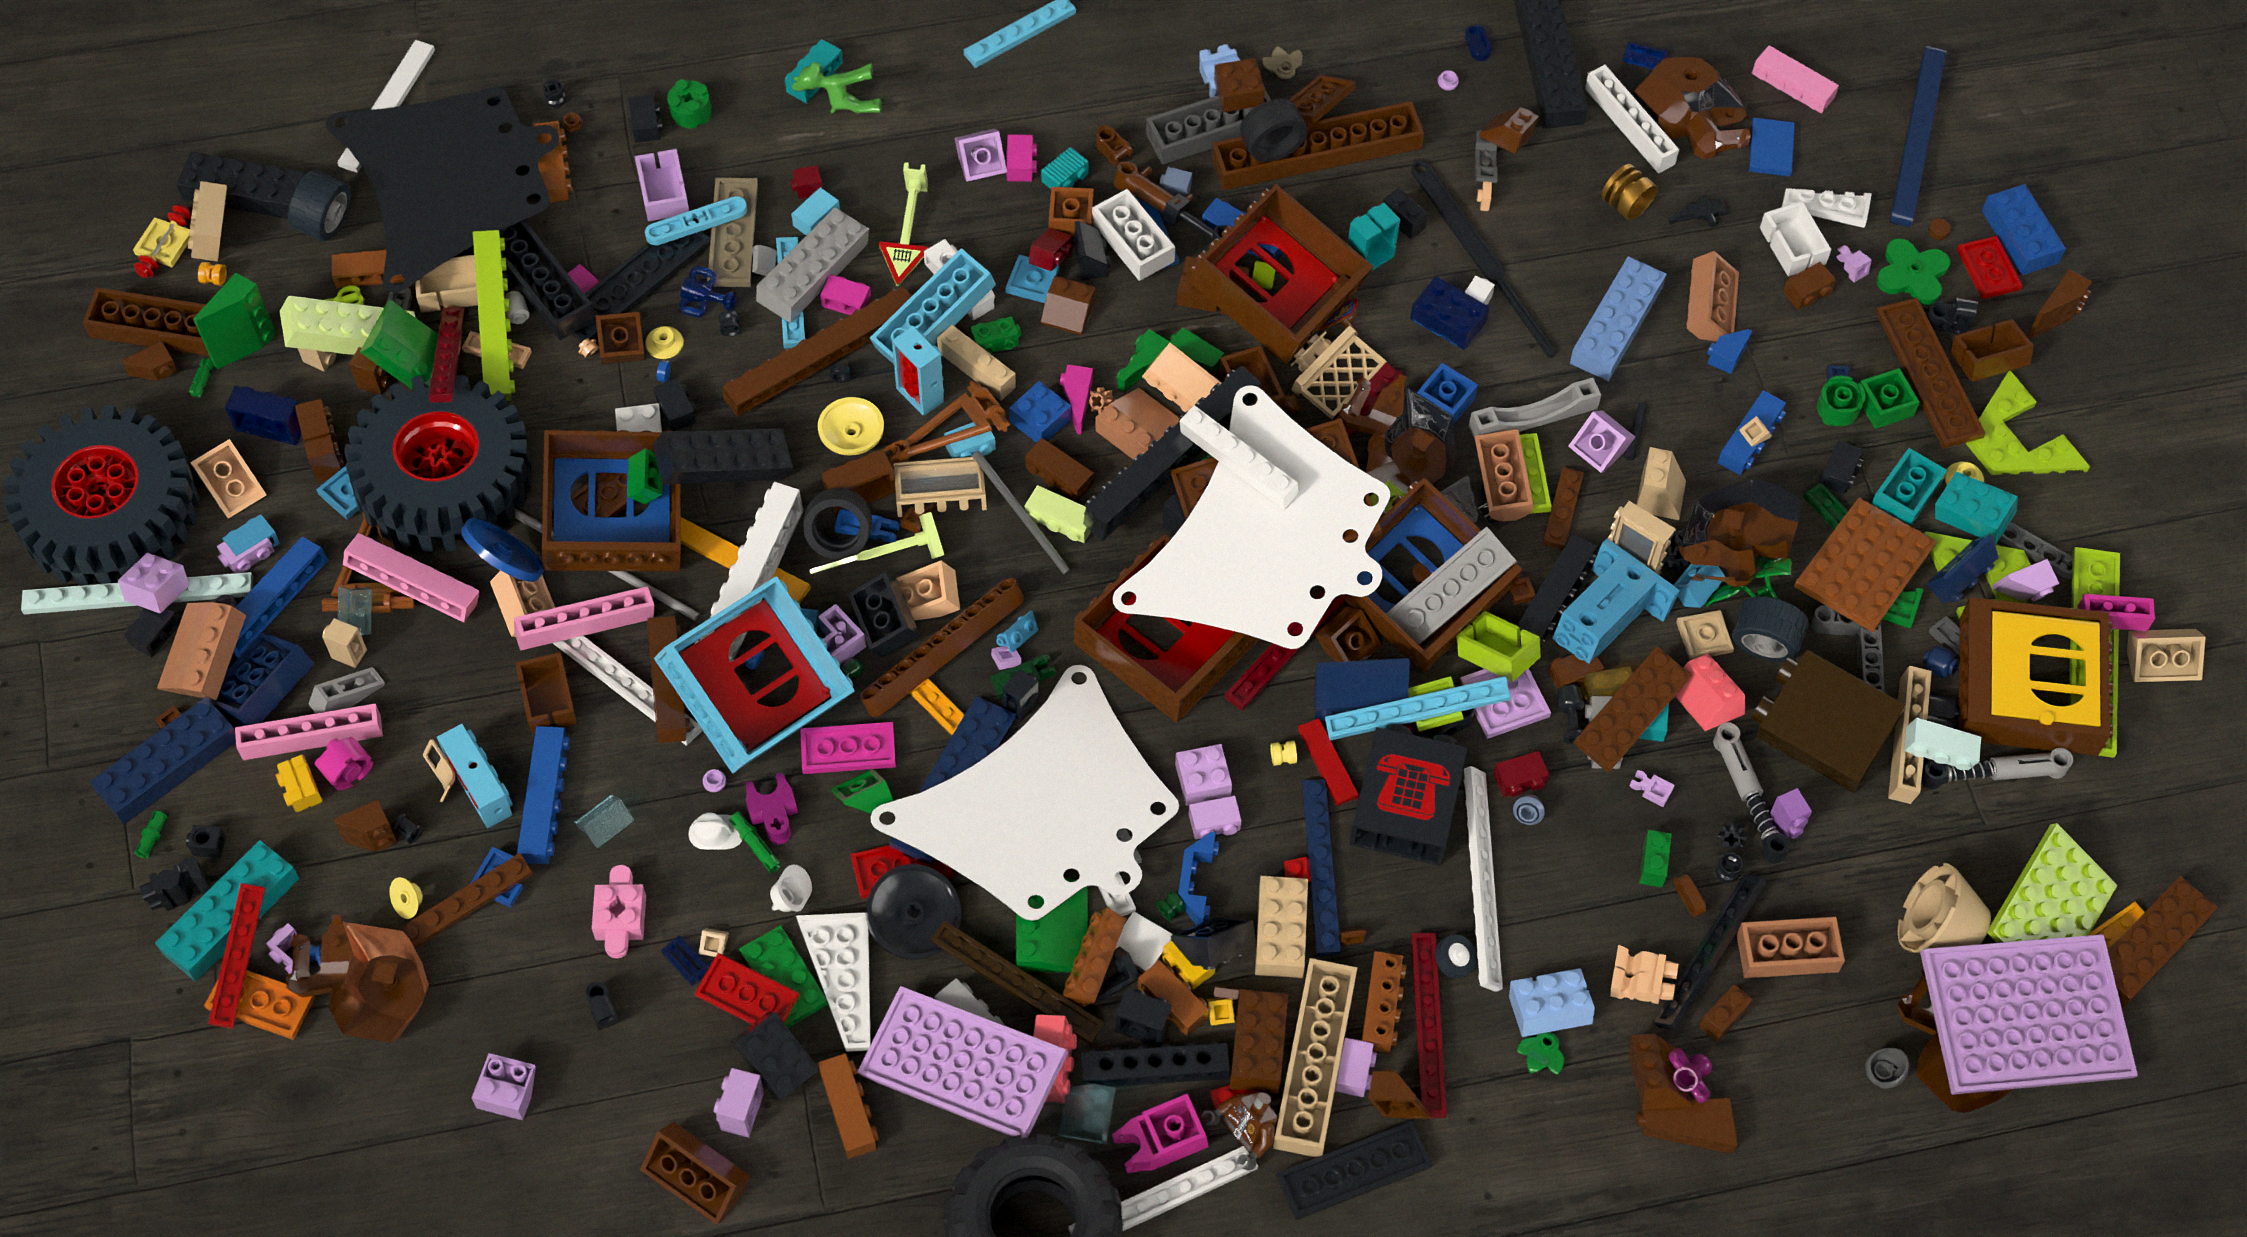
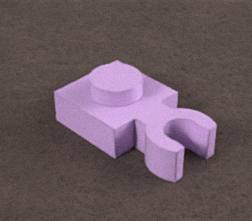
M1637 770L1635 777L1639 778L1641 782L1632 780L1630 787L1634 790H1644L1642 797L1664 807L1675 785L1656 775L1649 779L1643 771Z

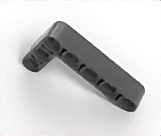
M1826 605L1817 607L1810 623L1813 631L1820 634L1856 636L1858 679L1885 693L1881 622L1875 631L1871 632Z

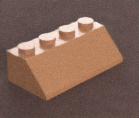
M1715 251L1694 258L1691 270L1687 329L1699 339L1717 341L1722 335L1734 333L1739 272Z

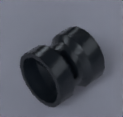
M557 79L546 81L542 89L547 106L551 108L563 106L566 97L561 81Z
M1733 852L1723 854L1716 867L1715 873L1717 878L1724 883L1734 882L1743 867L1741 857Z

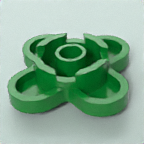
M1905 239L1892 240L1885 251V257L1890 265L1880 270L1877 277L1878 287L1888 294H1898L1903 291L1910 293L1913 298H1918L1919 302L1924 305L1937 302L1941 295L1942 287L1936 278L1946 274L1950 265L1948 255L1938 249H1930L1919 253L1913 244Z

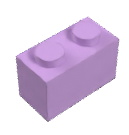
M1235 796L1189 805V818L1195 839L1203 838L1210 832H1216V835H1232L1241 829V817Z
M1345 1038L1335 1092L1364 1097L1365 1089L1370 1090L1372 1075H1368L1369 1066H1375L1377 1053L1372 1052L1373 1043Z

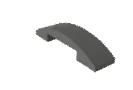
M1477 130L1475 181L1497 183V145L1479 137L1482 130Z

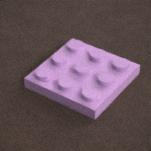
M1529 668L1513 683L1507 680L1511 700L1474 708V713L1487 739L1550 717L1551 712ZM1483 669L1460 677L1459 683L1464 686L1499 678L1500 676Z

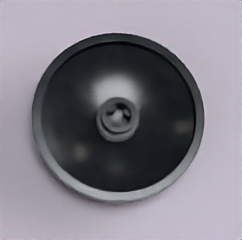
M907 864L889 870L874 884L867 898L866 921L872 937L885 951L902 959L921 960L936 955L942 949L931 943V938L942 922L945 920L957 929L960 925L961 905L955 888L940 872L924 865Z

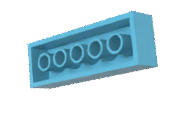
M961 248L870 337L875 348L894 364L892 340L912 326L918 332H923L932 346L935 345L937 337L951 325L955 326L996 285L991 273Z

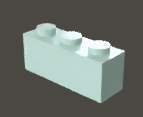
M1916 718L1906 727L1905 752L1912 753L1916 757L1932 759L1936 763L1949 764L1959 770H1970L1979 762L1980 736L1920 718Z

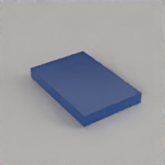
M1753 118L1749 171L1791 176L1794 141L1793 122Z

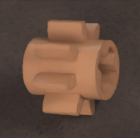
M1098 387L1097 391L1090 392L1091 397L1087 402L1092 407L1091 411L1098 410V413H1101L1116 399L1112 396V390L1105 391L1104 387Z

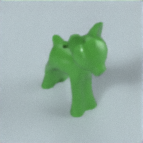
M812 62L811 65L805 67L800 72L799 77H793L796 82L793 83L792 89L795 91L826 88L832 106L831 113H834L836 110H851L855 113H881V98L861 101L847 93L845 86L858 81L872 79V63L853 71L824 76L820 71V63Z

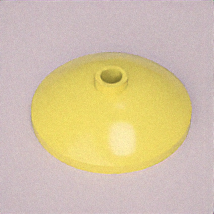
M848 397L834 401L823 410L818 421V433L821 441L831 451L842 455H858L869 451L880 441L884 432V420L881 412L874 404L862 398Z

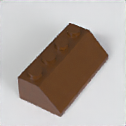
M675 1122L657 1131L640 1168L643 1173L716 1225L722 1222L741 1198L751 1178L749 1174Z

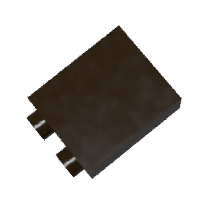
M1809 650L1805 651L1799 662L1788 657L1775 678L1777 682L1784 685L1776 700L1765 694L1752 715V719L1761 723L1757 738L1855 793L1901 718L1906 705Z

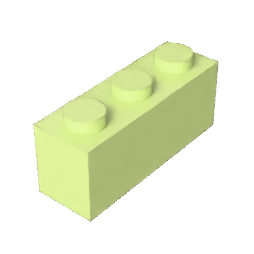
M1038 485L1036 486L1025 504V511L1035 523H1040L1047 526L1053 532H1060L1067 535L1069 539L1085 543L1091 533L1083 524L1085 506Z

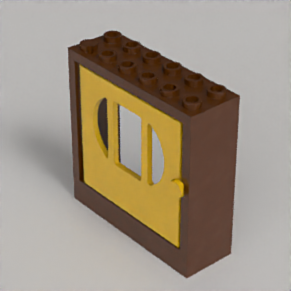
M1970 597L1960 616L1958 730L1980 736L1981 743L2051 751L2057 748H2064L2070 753L2098 756L2102 748L2106 747L2107 740L2112 738L2113 724H2110V717L2113 714V704L2110 703L2113 683L2109 682V676H2111L2113 670V663L2109 662V655L2112 653L2113 644L2109 641V635L2112 630L2109 612ZM2058 634L2075 641L2083 651L2032 646L2031 643L2041 636ZM2030 654L2084 660L2085 686L2031 681ZM2031 689L2081 694L2084 697L2070 706H2053L2040 700Z

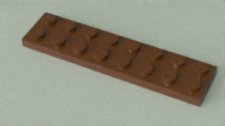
M1918 298L1878 307L1876 315L1942 448L1984 438L1985 431Z

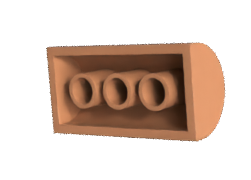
M1518 429L1475 436L1490 517L1497 521H1513L1527 516L1533 510V500Z

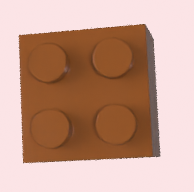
M1051 187L1049 228L1075 237V221H1081L1092 226L1093 189Z

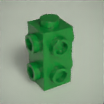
M1012 317L999 318L996 321L979 323L971 327V339L990 354L995 351L1009 350L1019 346L1018 337H1021V330L1019 324H1015Z

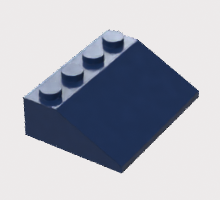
M261 632L246 650L228 666L217 700H210V702L222 715L239 726L263 723L268 714L277 708L278 703L308 673L314 662L299 645Z
M1409 658L1317 663L1312 693L1315 719L1319 718L1326 721V716L1408 698Z

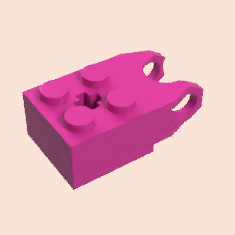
M1188 1094L1142 1112V1115L1132 1118L1121 1129L1112 1134L1115 1144L1136 1143L1140 1145L1138 1153L1124 1163L1127 1173L1152 1171L1208 1148L1206 1134Z

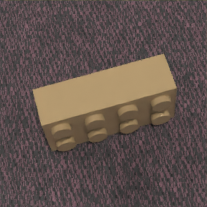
M1260 876L1255 975L1303 978L1308 879Z

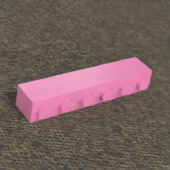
M358 533L344 550V566L457 620L465 622L477 606L479 590L454 579L452 576L441 573L431 566L420 563L412 557L397 552L391 547L376 542L370 537Z
M648 586L514 617V633L521 651L647 621V618H653L654 603Z
M376 704L235 727L236 748L243 760L324 747L335 738L341 740L353 737L356 741L383 736L381 715Z

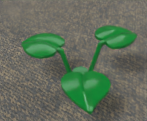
M1760 556L1754 561L1755 568L1762 566L1763 569L1759 570L1755 576L1756 578L1765 577L1766 585L1757 589V595L1746 585L1734 587L1725 584L1710 595L1706 606L1708 607L1713 602L1731 597L1740 590H1745L1751 597L1767 596L1777 598L1771 586L1769 576L1791 575L1792 560L1790 558H1766Z

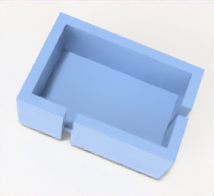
M1581 968L1536 976V981H1533L1532 977L1511 981L1509 999L1522 1037L1592 1024L1595 1007L1589 990H1586L1587 985Z

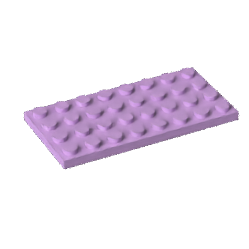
M900 986L857 1073L862 1077L1012 1137L1021 1135V1138L1025 1139L1028 1138L1068 1055V1051Z

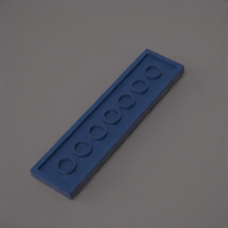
M975 696L919 793L953 778L998 749L1017 719V714ZM894 837L889 842L890 847L926 864L932 865L935 860L929 854Z

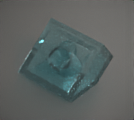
M1097 1084L1071 1087L1070 1094L1066 1095L1059 1136L1107 1144L1116 1088Z

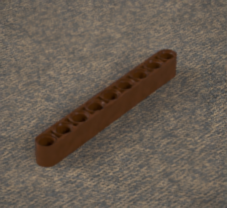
M1008 578L1000 582L864 689L860 694V699L869 715L877 717L885 713L1024 602L1025 597L1017 581L1014 578Z

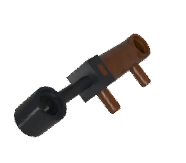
M1122 161L1118 164L1113 181L1117 189L1122 191L1128 189L1131 193L1163 213L1162 219L1173 226L1182 219L1209 236L1210 244L1214 239L1218 238L1220 240L1223 237L1222 233L1228 226L1220 225L1212 229L1187 212L1190 202L1194 200L1192 194H1187L1184 197L1179 193L1176 196L1172 195L1147 178L1152 173V168L1149 166L1138 172V168L1134 163Z

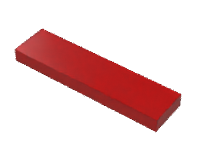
M1318 718L1298 726V731L1323 780L1325 779L1326 786L1336 805L1339 806L1357 799L1359 794L1320 719Z

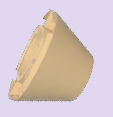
M1944 863L1942 867L1935 865L1916 882L1903 905L1906 908L1904 919H1900L1898 922V940L1904 949L1915 953H1920L1923 949L1980 945L1989 929L1991 914L1986 905L1954 866Z

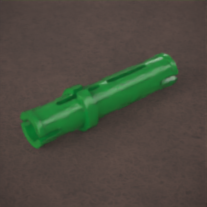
M742 812L734 813L730 817L729 822L740 834V839L749 845L769 873L776 872L782 866V863L760 838L756 827L751 826Z

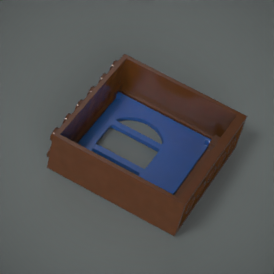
M560 429L544 430L542 562L544 570L680 572V484H672V543H670V484L663 485L662 482V495L650 501L647 509L636 517L633 515L634 500L628 498L629 457L645 448L654 452L652 444L662 432H651L649 430L641 432H629L627 430L584 431L581 429L573 431H562ZM553 459H555L554 499L552 500ZM586 473L589 475L588 516H584L574 507L570 496L574 483ZM596 473L627 474V516L625 518L595 517ZM552 513H554V541H551Z
M1423 478L1419 483L1417 481L1413 482L1407 489L1408 493L1404 497L1401 495L1397 497L1392 503L1393 507L1388 512L1386 510L1382 512L1378 520L1382 529V535L1367 540L1365 551L1378 564L1397 544H1401L1425 568L1433 573L1438 568L1413 546L1406 537L1418 536L1430 540L1440 549L1445 563L1481 532L1443 494ZM1515 563L1431 635L1421 646L1386 615L1396 604L1385 601L1376 591L1363 597L1349 594L1340 595L1353 608L1361 609L1369 623L1406 658H1409V661L1424 674L1457 642V635L1467 626H1473V621L1483 612H1488L1517 584L1523 569ZM1379 564L1382 569V577L1403 597H1406L1410 592ZM1367 571L1360 572L1357 576L1358 583L1361 585L1370 584L1371 573Z

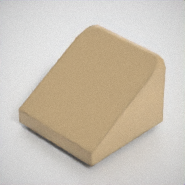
M1757 416L1739 429L1752 447L1772 437V434Z
M709 928L702 930L699 954L716 957L717 953L723 955L729 932Z

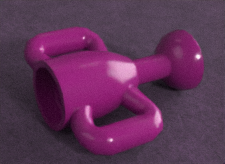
M1675 1048L1669 1054V1059L1677 1070L1674 1074L1675 1085L1682 1091H1691L1698 1102L1705 1103L1710 1098V1091L1701 1079L1711 1072L1712 1064L1710 1059L1703 1054H1695L1688 1060L1682 1049Z

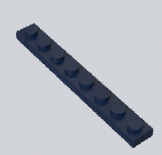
M1325 779L1302 780L1307 852L1311 872L1310 887L1316 956H1336L1341 954L1326 781Z

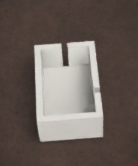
M1803 201L1764 213L1760 229L1766 240L1771 242L1770 246L1787 276L1798 274L1806 270V267L1809 268L1818 262L1826 265L1831 248Z

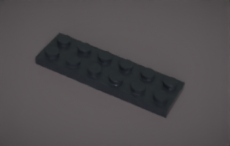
M1413 1121L1278 1172L1276 1177L1295 1220H1299L1430 1169L1433 1164Z

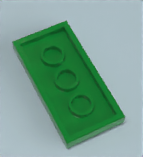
M781 925L739 948L742 957L750 969L800 994L784 1023L787 1028L829 1005L828 1000Z

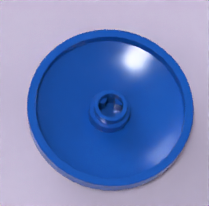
M477 518L468 519L462 527L461 533L467 544L482 559L496 569L517 579L529 582L537 581L543 574V563L535 552L505 529Z

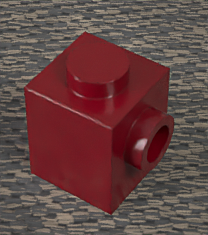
M817 165L793 170L794 179H790L792 191L797 192L798 199L810 197L819 188H822Z

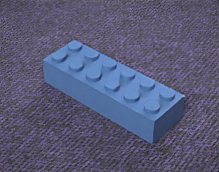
M1627 257L1575 345L1570 364L1609 381L1663 289L1667 274L1631 257Z

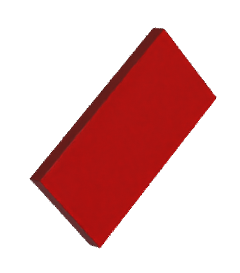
M889 845L850 854L861 899L868 898L874 884L886 872L902 865H924L937 870L947 879L953 878L951 867L936 858L933 864L929 865Z
M717 953L694 994L696 997L751 1025L768 1011H775L783 1023H785L800 996L798 992L720 953Z

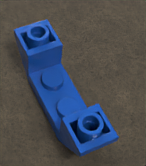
M1210 832L1184 851L1178 896L1185 905V912L1196 925L1203 923L1204 920H1209L1210 906L1206 905L1207 897L1193 895L1195 882L1190 881L1191 874H1196L1198 862L1212 863L1213 855L1218 856L1219 841H1215L1216 832Z

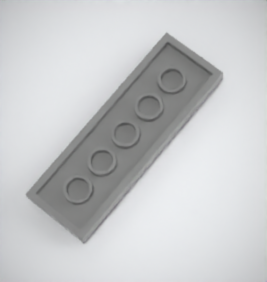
M1486 527L1389 610L1386 615L1420 646L1512 567L1517 560L1490 529Z

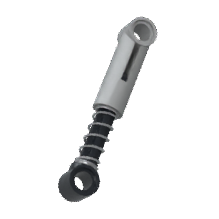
M1730 722L1723 723L1718 727L1713 740L1714 747L1721 752L1741 800L1747 801V806L1751 808L1750 814L1755 817L1754 822L1758 824L1757 829L1762 833L1763 857L1769 863H1780L1784 860L1789 850V839L1777 831V827L1772 823L1773 818H1770L1769 810H1766L1764 805L1766 802H1763L1761 799L1763 789L1739 738V728ZM1723 736H1728L1731 740L1725 739ZM1771 846H1777L1781 851L1774 850Z
M2057 748L2049 753L1992 757L1990 761L1978 762L1970 770H1959L1955 766L1929 760L1922 771L1921 783L1924 787L1934 790L1938 789L1942 784L1951 782L1953 779L1955 781L1957 779L1966 780V778H1973L1975 780V777H1982L1984 779L1990 776L1994 781L2050 776L2059 779L2068 772L2073 763V756L2068 750ZM1930 772H1934V773H1936L1938 776H1934V775H1932Z

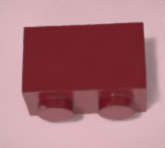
M1052 228L1047 229L1031 244L1029 264L1048 271H1052L1056 266L1061 265L1062 261L1072 253V235Z
M1539 751L1497 763L1493 772L1503 798L1508 796L1517 797L1524 791L1531 789L1533 791L1542 789L1547 784L1549 773Z

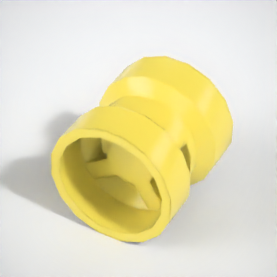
M1287 741L1285 744H1280L1279 742L1271 743L1273 766L1281 765L1283 762H1288L1289 764L1297 763L1295 741Z

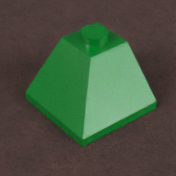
M873 769L831 788L832 793L845 805L871 814L876 807L894 801L886 781Z

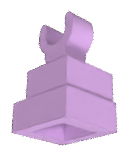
M1846 245L1838 249L1841 254L1836 257L1839 261L1845 263L1844 270L1849 273V278L1853 282L1869 274L1871 259L1867 255H1864L1860 250L1852 254Z

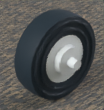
M1450 935L1442 939L1436 946L1435 960L1439 969L1445 975L1451 978H1462L1470 974L1476 967L1477 954L1473 944L1467 938L1461 935Z

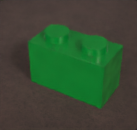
M645 448L629 457L628 498L647 504L661 496L662 479L655 452Z
M1647 831L1643 843L1639 884L1663 887L1667 877L1671 833Z

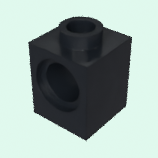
M193 825L191 833L187 834L186 846L193 856L221 858L226 835L221 827ZM209 839L206 843L200 844L203 840Z

